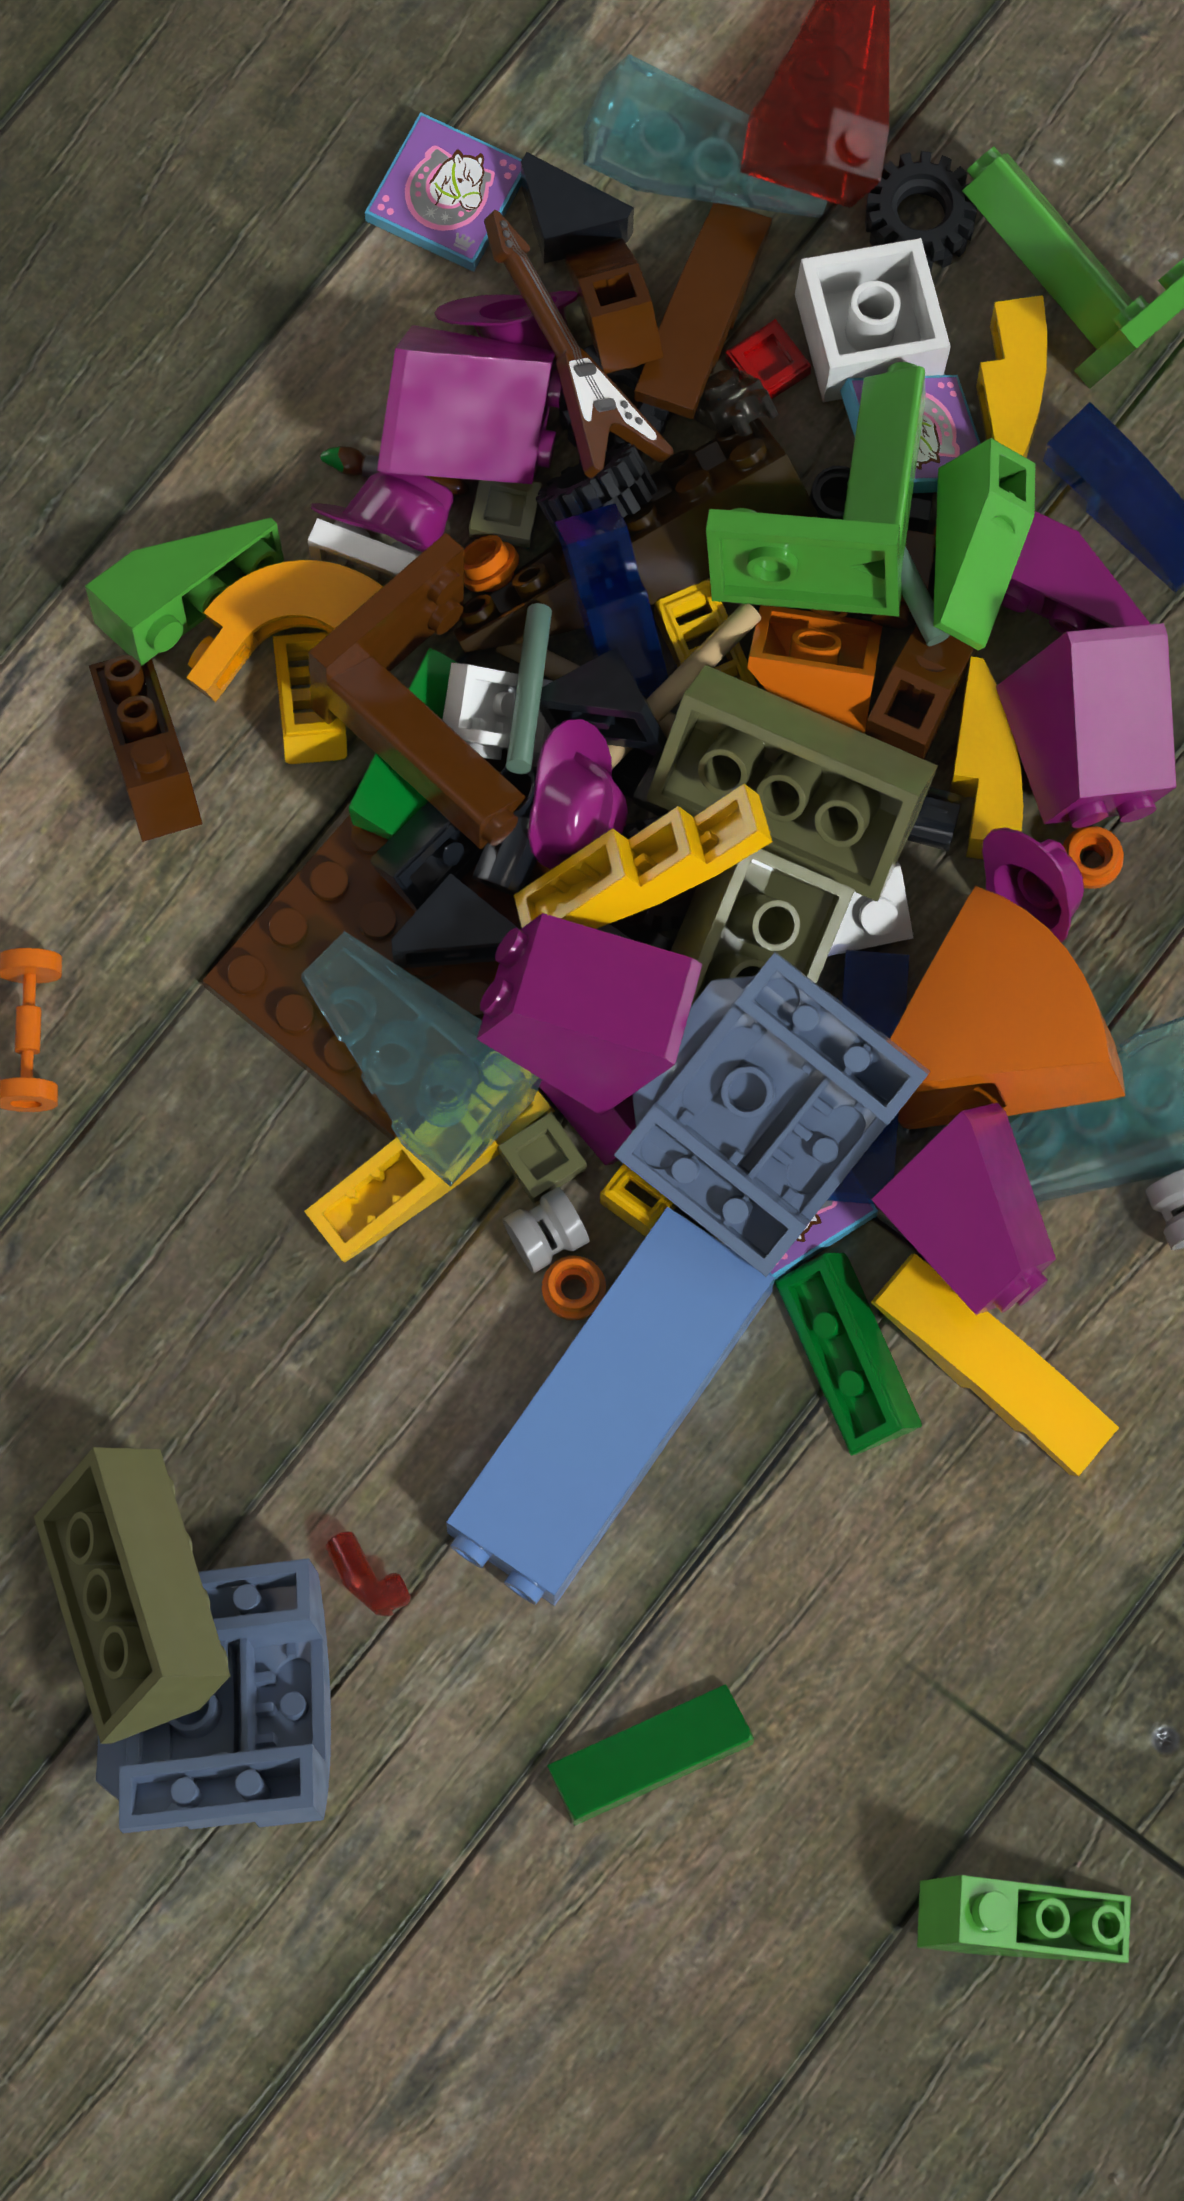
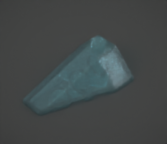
M630 54L604 75L585 123L583 133V164L636 191L819 218L823 215L842 164L836 158Z
M344 931L302 973V981L339 1041L346 1044L362 1071L361 1078L370 1093L377 1095L391 1118V1127L401 1144L450 1187L534 1101L542 1079L477 1040L482 1020Z
M1184 1016L1139 1031L1119 1045L1122 1049L1118 1052L1123 1071L1124 1097L1024 1113L1010 1123L1037 1202L1162 1177L1184 1169Z

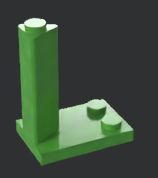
M993 146L966 170L974 180L962 190L963 193L1097 349L1074 370L1089 389L1184 308V258L1158 280L1165 288V291L1149 304L1142 295L1133 301L1008 153L1001 155Z
M896 362L887 368L886 373L864 378L843 520L757 513L746 508H735L732 510L709 509L706 537L712 601L899 617L902 598L901 573L926 401L924 367L909 362Z

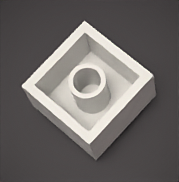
M921 238L801 259L795 298L823 402L842 399L840 390L848 378H865L886 373L887 368L896 362H909L925 368V376L944 375L951 346Z

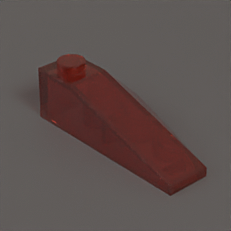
M890 0L814 1L800 26V32L788 53L782 58L776 68L775 76L765 94L757 102L749 116L740 168L741 173L848 208L853 207L881 182L889 132Z

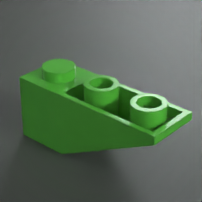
M992 438L938 468L933 626L978 651L986 647L1035 514V463Z
M267 518L133 550L85 585L94 623L128 655H131L140 662L142 666L158 653L171 649L181 636L205 620L207 617L203 612L227 587L253 571L284 561L278 526L272 518Z
M966 1875L920 1881L917 1947L979 1955L1129 1963L1131 1896Z

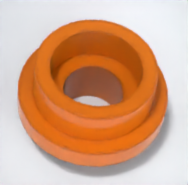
M497 535L481 537L464 549L465 587L473 592H494L507 585L513 578L514 571L519 563V554L514 546L508 542H503Z
M1098 826L1082 827L1073 831L1064 841L1063 847L1066 853L1077 864L1083 876L1084 888L1097 889L1113 882L1119 875L1124 861L1123 848L1118 838L1107 829ZM1085 851H1095L1102 857L1103 863L1099 867L1089 868L1081 862L1080 855Z
M566 1256L558 1259L547 1269L543 1277L542 1295L545 1304L555 1315L566 1320H582L590 1317L606 1295V1281L603 1272L593 1261L585 1257ZM572 1279L581 1281L587 1289L585 1294L579 1299L567 1298L561 1290L567 1281Z

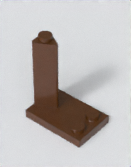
M445 533L308 652L311 709L328 725L338 717L479 849H482L487 843L492 846L498 845L513 831L518 822V817L513 812L522 803L525 796L390 672L433 633L436 632L438 635H441L452 628L463 613L464 548L450 535Z

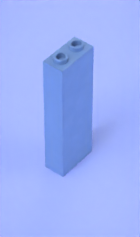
M667 1206L447 1520V1532L455 1538L450 1545L451 1548L479 1568H483L486 1562L489 1561L509 1576L504 1581L505 1585L526 1601L536 1605L542 1597L555 1606L771 1295L775 1277L770 1274L765 1277L728 1246Z

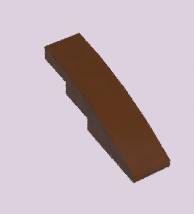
M718 200L714 201L658 329L664 358L645 363L635 388L634 400L690 419L694 418L709 375L713 374L729 329L732 330L773 218Z

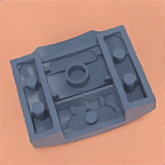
M775 951L756 976L711 980L691 1006L675 1065L632 1094L636 1128L614 1156L767 1277L884 1128L892 1121L928 1076L930 1070L881 1031L875 1030Z
M309 1558L201 1571L199 1576L203 1588L208 1593L210 1599V1611L221 1646H223L227 1654L228 1669L231 1676L200 1710L112 1744H101L98 1736L96 1782L119 1801V1830L122 1833H132L188 1826L189 1829H199L255 1822L260 1828L324 1820L330 1776L331 1699L327 1636L319 1573Z

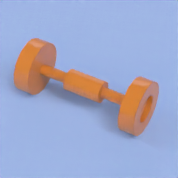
M39 948L5 950L0 953V977L8 981L23 983V1005L16 1007L15 1052L21 1054L20 1077L0 1080V1108L17 1112L52 1110L58 1106V1085L49 1080L33 1078L34 1055L40 1053L42 1009L35 1006L36 983L54 982L62 977V956L57 952Z

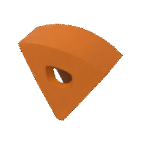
M975 886L890 1038L930 1070L928 1076L896 1114L895 1117L898 1123L906 1129L947 1125L961 1111L998 1103L1006 1111L1007 1116L1124 1097L1123 1071L1115 1042L1084 974L1067 948L1049 928L1027 910L1001 895Z

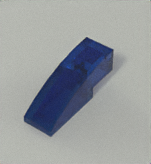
M1089 402L1047 443L1043 462L1088 502L1086 512L1176 593L1184 585V500L1142 452L1105 415Z
M613 503L555 522L594 659L617 647L647 699L668 678L648 594L640 579L628 528L619 509Z

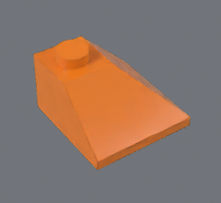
M760 605L758 613L761 616V620L755 626L747 666L767 692L865 734L883 626L872 621L847 617L831 618L810 611Z

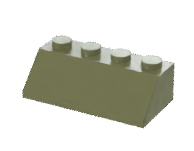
M705 665L682 697L646 801L669 811L679 806L694 817L742 784H746L760 796L773 841L763 847V850L855 889L854 892L878 902L918 818L938 766Z
M763 849L758 850L719 875L697 885L671 948V952L694 958L703 964L692 1005L711 980L756 976L775 951L813 982L817 983L855 889Z
M93 1447L37 1512L34 1519L100 1743L112 1744L200 1710L231 1675L228 1669L227 1654L223 1646H221L210 1611V1599L208 1593L203 1588L194 1560L192 1541L189 1534L185 1531L176 1502L174 1483L168 1476L161 1450Z

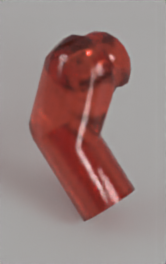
M353 1532L339 1533L327 1542L326 1550L344 1587L375 1615L392 1616L394 1615L392 1610L408 1605L411 1596L401 1575L390 1573L384 1579L378 1581Z

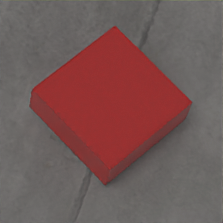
M776 319L725 353V361L760 406H763L811 374V364Z

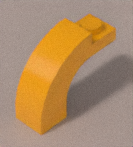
M318 560L287 561L253 571L227 587L203 612L210 622L220 629V632L215 638L210 635L205 637L196 647L188 662V666L192 670L186 678L198 691L216 703L253 651L268 637L293 627H313L331 633L383 586L354 569Z

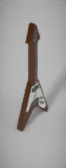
M492 211L484 219V224L493 258L498 263H504L557 358L556 365L585 475L593 478L604 468L609 431L615 433L631 445L634 444L636 448L660 463L664 462L673 454L672 447L596 362L578 346L527 255L530 251V246L499 211Z

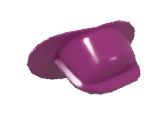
M575 291L549 293L567 324L566 306L577 300L579 297L578 293ZM500 294L465 297L447 302L437 307L434 312L438 320L449 324L474 325L479 337L552 350L522 295Z
M380 471L370 476L347 507L312 503L311 509L331 519L388 535L415 550L424 552L444 533L448 514L453 503V493L449 488L427 476Z
M583 719L565 720L553 728L542 745L537 764L528 838L531 851L538 862L549 869H553L612 828L622 835L626 826L628 812L626 799L612 779V757L606 739L595 725Z
M1006 827L993 829L983 839L982 853L986 875V890L1001 895L1027 910L1049 928L1062 943L1068 936L1071 917L1080 906L1084 893L1083 876L1077 864L1058 841L1047 839L1044 842H1038L1021 831Z

